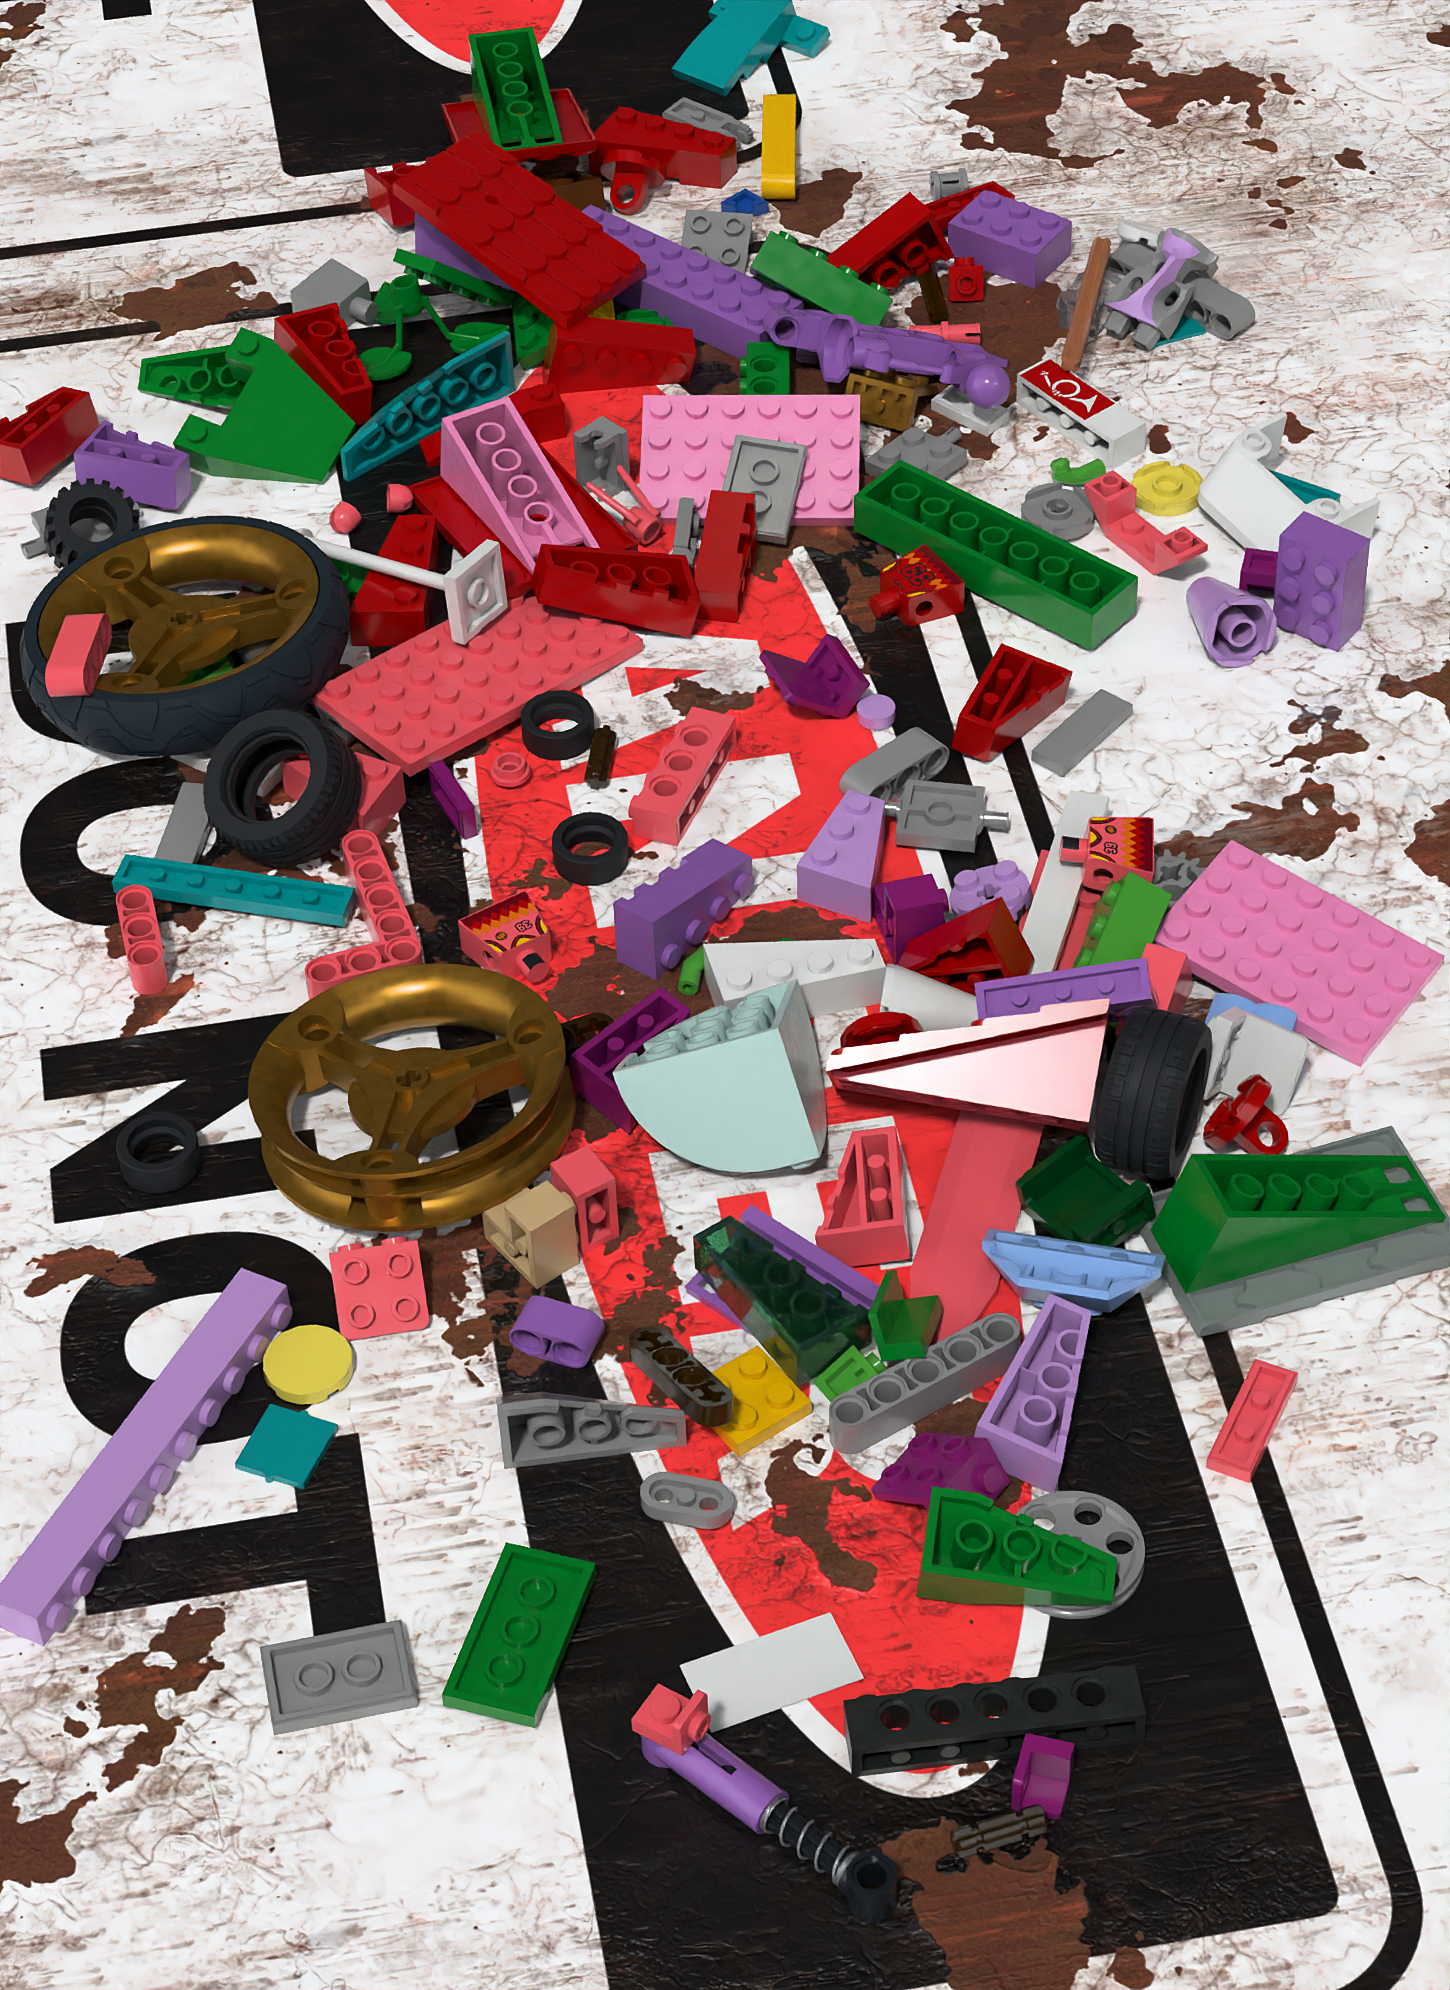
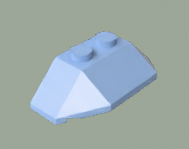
M992 1228L988 1229L982 1240L983 1252L1021 1299L1032 1300L1033 1305L1042 1308L1051 1293L1092 1311V1316L1101 1315L1103 1312H1112L1160 1278L1166 1260V1255Z

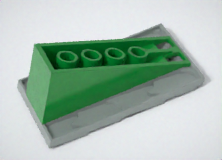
M1392 1125L1289 1155L1191 1154L1174 1187L1151 1194L1156 1216L1138 1229L1151 1253L1166 1255L1162 1274L1169 1287H1172V1292L1186 1318L1190 1320V1325L1197 1337L1262 1323L1266 1317L1314 1307L1320 1304L1322 1300L1391 1285L1400 1278L1450 1266V1217Z

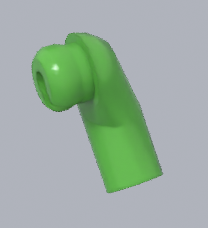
M1066 457L1055 459L1050 464V468L1053 471L1051 476L1057 483L1082 486L1106 474V467L1100 459H1095L1080 467L1070 468V461Z

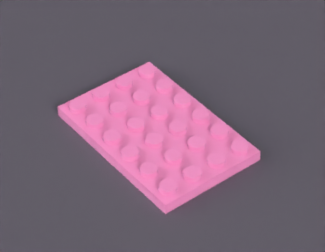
M643 395L639 489L651 505L661 512L659 519L662 522V526H676L679 499L682 497L694 498L693 513L700 514L699 526H704L711 490L722 491L736 434L808 446V454L790 526H854V495L859 492L860 395Z
M1232 839L1162 918L1152 943L1187 953L1191 973L1227 993L1245 997L1256 1004L1271 1003L1294 1011L1298 1014L1296 1032L1360 1068L1439 971L1445 957Z

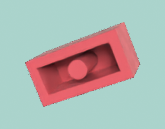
M587 1145L551 1162L552 1185L559 1192H566L572 1198L577 1209V1214L574 1216L576 1231L580 1242L577 1244L579 1252L584 1254L619 1237L615 1177L592 1149Z

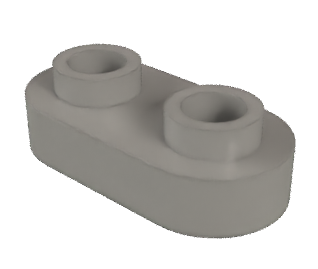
M657 1472L648 1476L640 1487L641 1507L646 1515L655 1520L702 1529H715L726 1524L732 1515L731 1492L724 1484L718 1481L671 1472ZM661 1500H668V1501H670V1502L665 1503V1502H660V1501H661Z

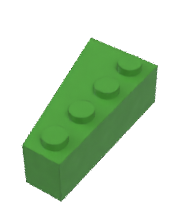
M1128 871L1118 882L1112 880L1103 892L1102 897L1096 902L1080 952L1072 968L1141 958L1146 943H1153L1172 894L1131 871ZM1118 1022L1108 1024L1105 1039L1116 1030Z

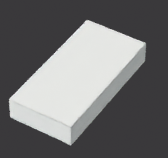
M952 384L931 399V410L986 437L1009 420V409L1001 405L992 409L977 407L968 399L966 391H958Z

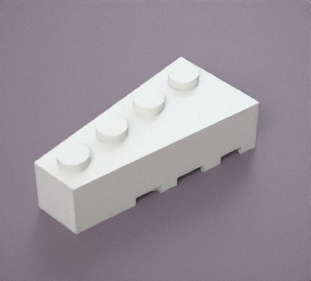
M875 939L703 944L705 981L715 1006L723 1005L727 1006L729 1010L733 1009L737 1004L746 1000L745 995L795 979H798L809 1018L881 1003L886 965Z

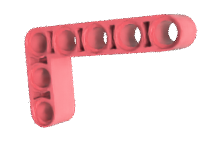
M354 830L346 834L342 840V850L346 876L350 886L355 887L356 901L373 943L320 956L308 962L304 970L309 1000L340 983L365 974L399 966L423 964L421 943L379 841L376 835L368 830Z

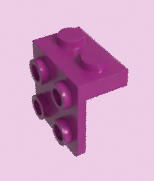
M830 634L825 635L805 663L768 650H763L759 655L760 660L766 667L765 673L776 682L782 691L781 697L788 704L797 708L804 706L813 709L821 716L826 717L829 714L845 719L870 685L839 638Z
M925 1432L915 1436L900 1457L883 1470L881 1478L872 1486L871 1491L878 1500L924 1505L928 1512L932 1486L980 1493L995 1500L1010 1483V1480L987 1438Z

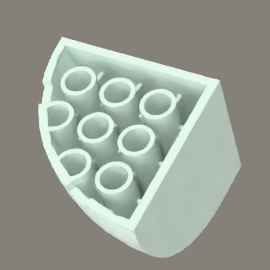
M798 979L745 995L746 1000L737 1004L733 1009L729 1010L727 1006L718 1005L686 1019L646 1041L643 1044L645 1052L638 1057L637 1053L629 1054L613 1071L621 1097L638 1123L665 1148L693 1163L728 1172H760L789 1165L793 1169L804 1168L815 1163L816 1158H819L821 1155L827 1129L825 1093L816 1043Z

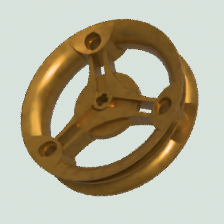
M415 964L379 970L345 981L320 993L294 1010L267 1037L255 1057L248 1081L249 1106L254 1122L262 1134V1156L274 1185L284 1197L306 1213L332 1224L365 1231L400 1232L443 1226L468 1219L507 1201L537 1180L550 1167V1163L557 1158L569 1138L576 1112L573 1083L565 1066L566 1045L560 1022L549 1004L531 988L509 976L484 968L461 964ZM426 1026L466 1027L503 1037L489 1043L449 1051L432 1047H416L396 1051L363 1043L391 1032ZM330 1082L347 1091L348 1106L352 1120L361 1131L372 1137L369 1150L346 1154L335 1160L312 1151L295 1135L291 1125V1110L296 1096L317 1090ZM518 1085H522L531 1092L521 1111L508 1124L490 1137L453 1155L419 1163L418 1159L431 1139L458 1125L471 1112L474 1104ZM394 1142L400 1143L398 1150H391Z

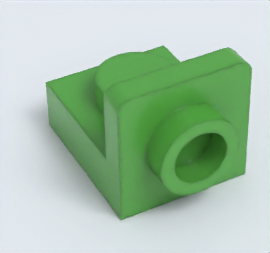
M852 1345L813 1382L825 1397L832 1402L840 1394L882 1373L888 1368L873 1352L865 1357Z

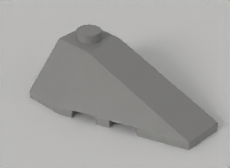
M549 1392L516 1393L510 1396L496 1397L504 1469L687 1446L686 1421L683 1410Z

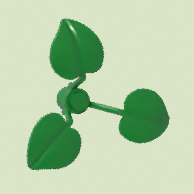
M402 275L392 280L391 284L384 281L373 301L378 305V314L374 321L382 324L396 322L395 346L393 349L390 347L369 349L363 352L358 359L362 360L370 380H386L405 372L412 363V355L409 352L401 351L403 318L415 317L424 308L431 315L445 338L452 341L450 343L452 351L458 354H463L504 331L509 332L510 326L486 322H471L459 325L455 328L454 333L450 332L430 304L428 295L421 293L418 278L414 275Z

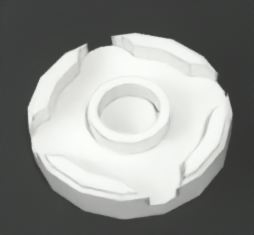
M1120 220L1117 234L1131 242H1142L1157 249L1158 235L1161 231L1166 232V229L1135 221Z

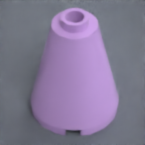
M1209 576L1201 577L1189 586L1186 593L1187 605L1208 654L1218 663L1233 668L1245 666L1255 661L1252 657L1261 650L1266 652L1271 646L1276 634L1277 618L1265 600Z

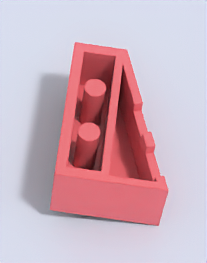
M354 752L360 766L362 790L358 809L351 825L346 831L368 830L378 838L406 803L402 766ZM297 754L280 762L285 794L297 802L307 788L311 772L308 755Z

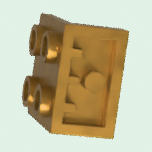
M863 370L849 373L845 395H860V420L905 432L912 427L918 396L937 394L938 386L928 384V377L917 374H908V377L896 375V371L889 370L888 373Z

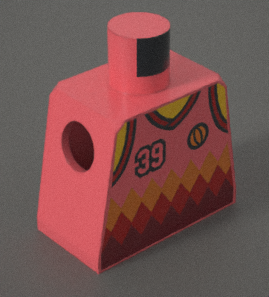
M1092 817L1088 819L1084 838L1062 836L1059 860L1082 863L1081 883L1088 888L1105 891L1112 880L1118 882L1128 871L1151 883L1154 875V818Z
M526 890L458 920L461 950L482 968L501 973L513 979L524 974L533 983L541 981L548 974L549 965L547 963L552 959L550 934Z

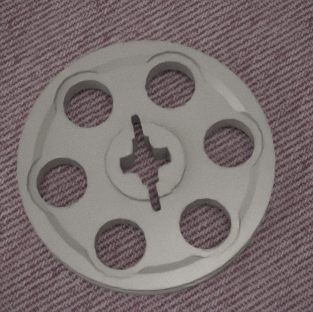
M1059 1491L1032 1500L1015 1514L1019 1516L1022 1513L1033 1519H1049L1055 1525L1049 1530L1050 1532L1057 1535L1067 1534L1117 1558L1115 1580L1119 1585L1114 1589L1112 1605H1029L1033 1609L1064 1619L1097 1617L1121 1606L1133 1595L1139 1586L1144 1572L1145 1544L1143 1535L1133 1517L1112 1500L1084 1491ZM1083 1511H1092L1097 1513L1101 1519L1095 1524L1083 1525L1075 1519V1516ZM1115 1540H1123L1131 1544L1133 1549L1126 1554H1115L1108 1550L1107 1545Z

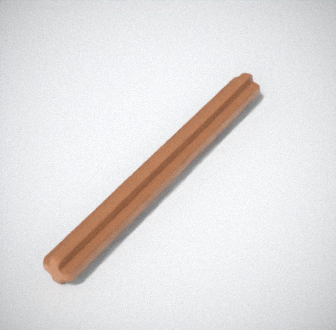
M1097 237L1093 240L1061 357V368L1065 372L1068 370L1076 372L1080 369L1111 252V241L1109 238L1102 239Z

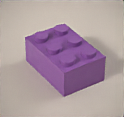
M982 191L948 223V244L955 257L973 256L975 257V262L982 263L984 271L1036 289L1071 255V220L1060 217L1055 213L1029 206L1027 203L1004 197L993 191Z
M1303 511L1279 536L1273 605L1277 626L1338 652L1361 628L1371 539Z

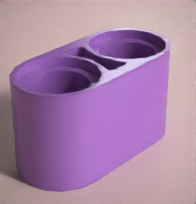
M532 1296L527 1300L509 1333V1339L515 1348L527 1355L568 1367L581 1368L589 1361L604 1332L605 1325L597 1314L586 1308L544 1296Z

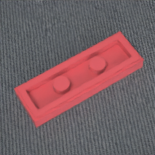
M1258 1359L1254 1360L1207 1457V1469L1247 1483L1251 1482L1297 1384V1372Z

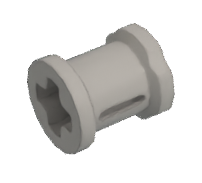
M959 168L958 172L938 174L937 171L930 172V192L933 201L939 200L940 197H947L968 190V177L965 168Z

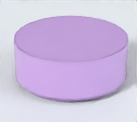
M871 694L863 697L857 703V721L861 726L870 730H882L894 723L896 717L895 703L888 696Z

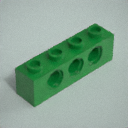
M747 342V356L740 357V395H790L789 346H782L775 342Z

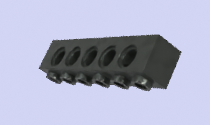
M1108 1665L1097 1670L1072 1673L1058 1671L1047 1676L1030 1678L1009 1677L997 1682L981 1684L960 1683L947 1688L931 1690L911 1689L905 1693L881 1696L867 1694L856 1699L843 1700L844 1732L852 1778L1017 1758L1020 1756L1026 1733L1075 1743L1074 1750L1144 1742L1146 1710L1135 1665L1121 1667ZM1085 1704H1093L1096 1706H1086ZM1036 1710H1046L1048 1712H1038ZM987 1716H998L999 1718H989ZM938 1722H950V1724H940ZM898 1727V1728H902V1729H900V1730H891L890 1728Z

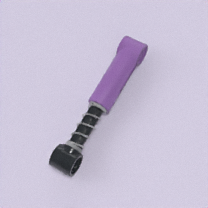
M707 1733L701 1741H693L683 1756L641 1735L643 1755L649 1763L657 1767L671 1768L757 1834L775 1833L780 1837L782 1846H792L797 1850L799 1859H810L814 1862L817 1872H827L830 1874L833 1884L838 1886L839 1892L847 1897L849 1911L856 1918L864 1922L876 1923L884 1921L893 1914L897 1906V1869L895 1863L888 1856L872 1851L859 1854L857 1851H850V1845L841 1846L832 1839V1832L825 1834L814 1826L815 1819L808 1821L798 1814V1806L792 1809L787 1806L789 1796L786 1791ZM868 1885H877L880 1888L866 1889L864 1887Z

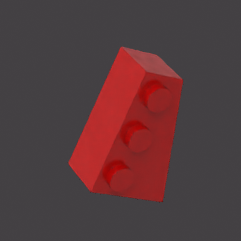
M62 386L26 405L27 413L12 421H9L7 417L0 419V478L33 486L81 446L100 425L89 392Z
M1001 643L958 716L951 748L984 762L990 761L1065 703L1073 671Z

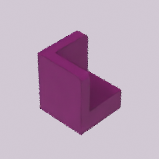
M1246 548L1240 571L1239 589L1246 592L1249 591V588L1275 592L1278 552Z
M1030 1733L1025 1734L1012 1782L1011 1810L1020 1811V1808L1039 1804L1042 1806L1047 1818L1055 1820L1061 1818L1073 1773L1075 1743Z

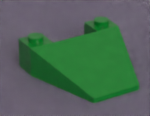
M241 327L224 356L233 378L245 382L246 385L221 426L189 414L173 441L175 449L189 454L191 468L213 477L324 485L341 455L340 450L350 440L357 428L356 423L273 339Z

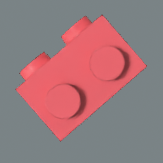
M393 1237L382 1240V1245L364 1248L363 1243H354L340 1246L337 1248L338 1252L329 1253L340 1334L347 1341L425 1329L429 1325L417 1240L408 1241V1237Z

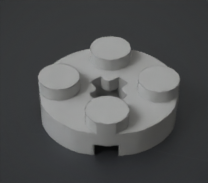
M1046 483L1032 488L1025 495V502L1021 504V519L1063 540H1069L1089 534L1093 530L1094 510L1084 489L1073 485V491L1062 489V483Z

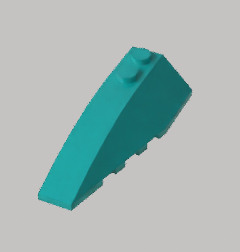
M504 331L455 357L406 389L380 409L340 450L344 479L349 482L419 444V441L441 430L442 418L501 399L515 391L511 334L508 331Z

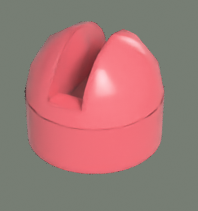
M388 484L387 512L402 513L410 509L413 503V493L405 485Z
M344 501L339 502L329 516V523L332 529L342 534L352 532L362 522V517L357 509Z

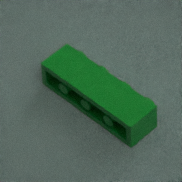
M770 231L750 266V274L776 289L803 300V303L813 310H820L833 315H851L855 321L875 326L882 324L893 302V299L888 297L890 292L874 282L870 286L858 280V273L844 265H841L840 268L833 266L827 262L829 258L824 253L814 248H810L809 251L797 245L798 240L784 231H780L779 234Z

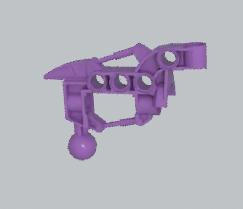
M781 306L769 309L763 318V328L776 344L818 353L823 379L826 382L840 383L849 374L850 368L888 373L889 370L924 375H940V382L952 384L958 391H966L968 399L975 406L983 409L997 408L1007 400L1011 391L1010 379L1007 372L1002 368L1008 366L1009 360L988 354L978 344L948 341L939 335L927 332L863 324L855 321L851 315H833L813 309L801 310ZM789 320L788 328L784 332L775 333L776 325L780 321Z

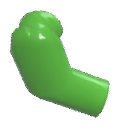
M703 945L682 963L678 982V990L682 994L694 995L698 991L701 973L704 970Z

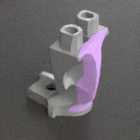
M1171 227L1167 228L1166 232L1161 231L1158 235V247L1145 267L1137 266L1129 272L1106 296L1104 305L1110 311L1104 325L1108 333L1121 339L1124 338L1131 324L1137 326L1131 340L1134 344L1148 351L1153 348L1160 337L1169 340L1176 329L1195 289L1193 284L1181 283L1187 274L1194 271L1212 279L1218 270L1216 263L1219 256L1191 235ZM1138 280H1143V286L1134 293L1135 283ZM1177 292L1178 298L1171 306H1166V298L1171 293Z

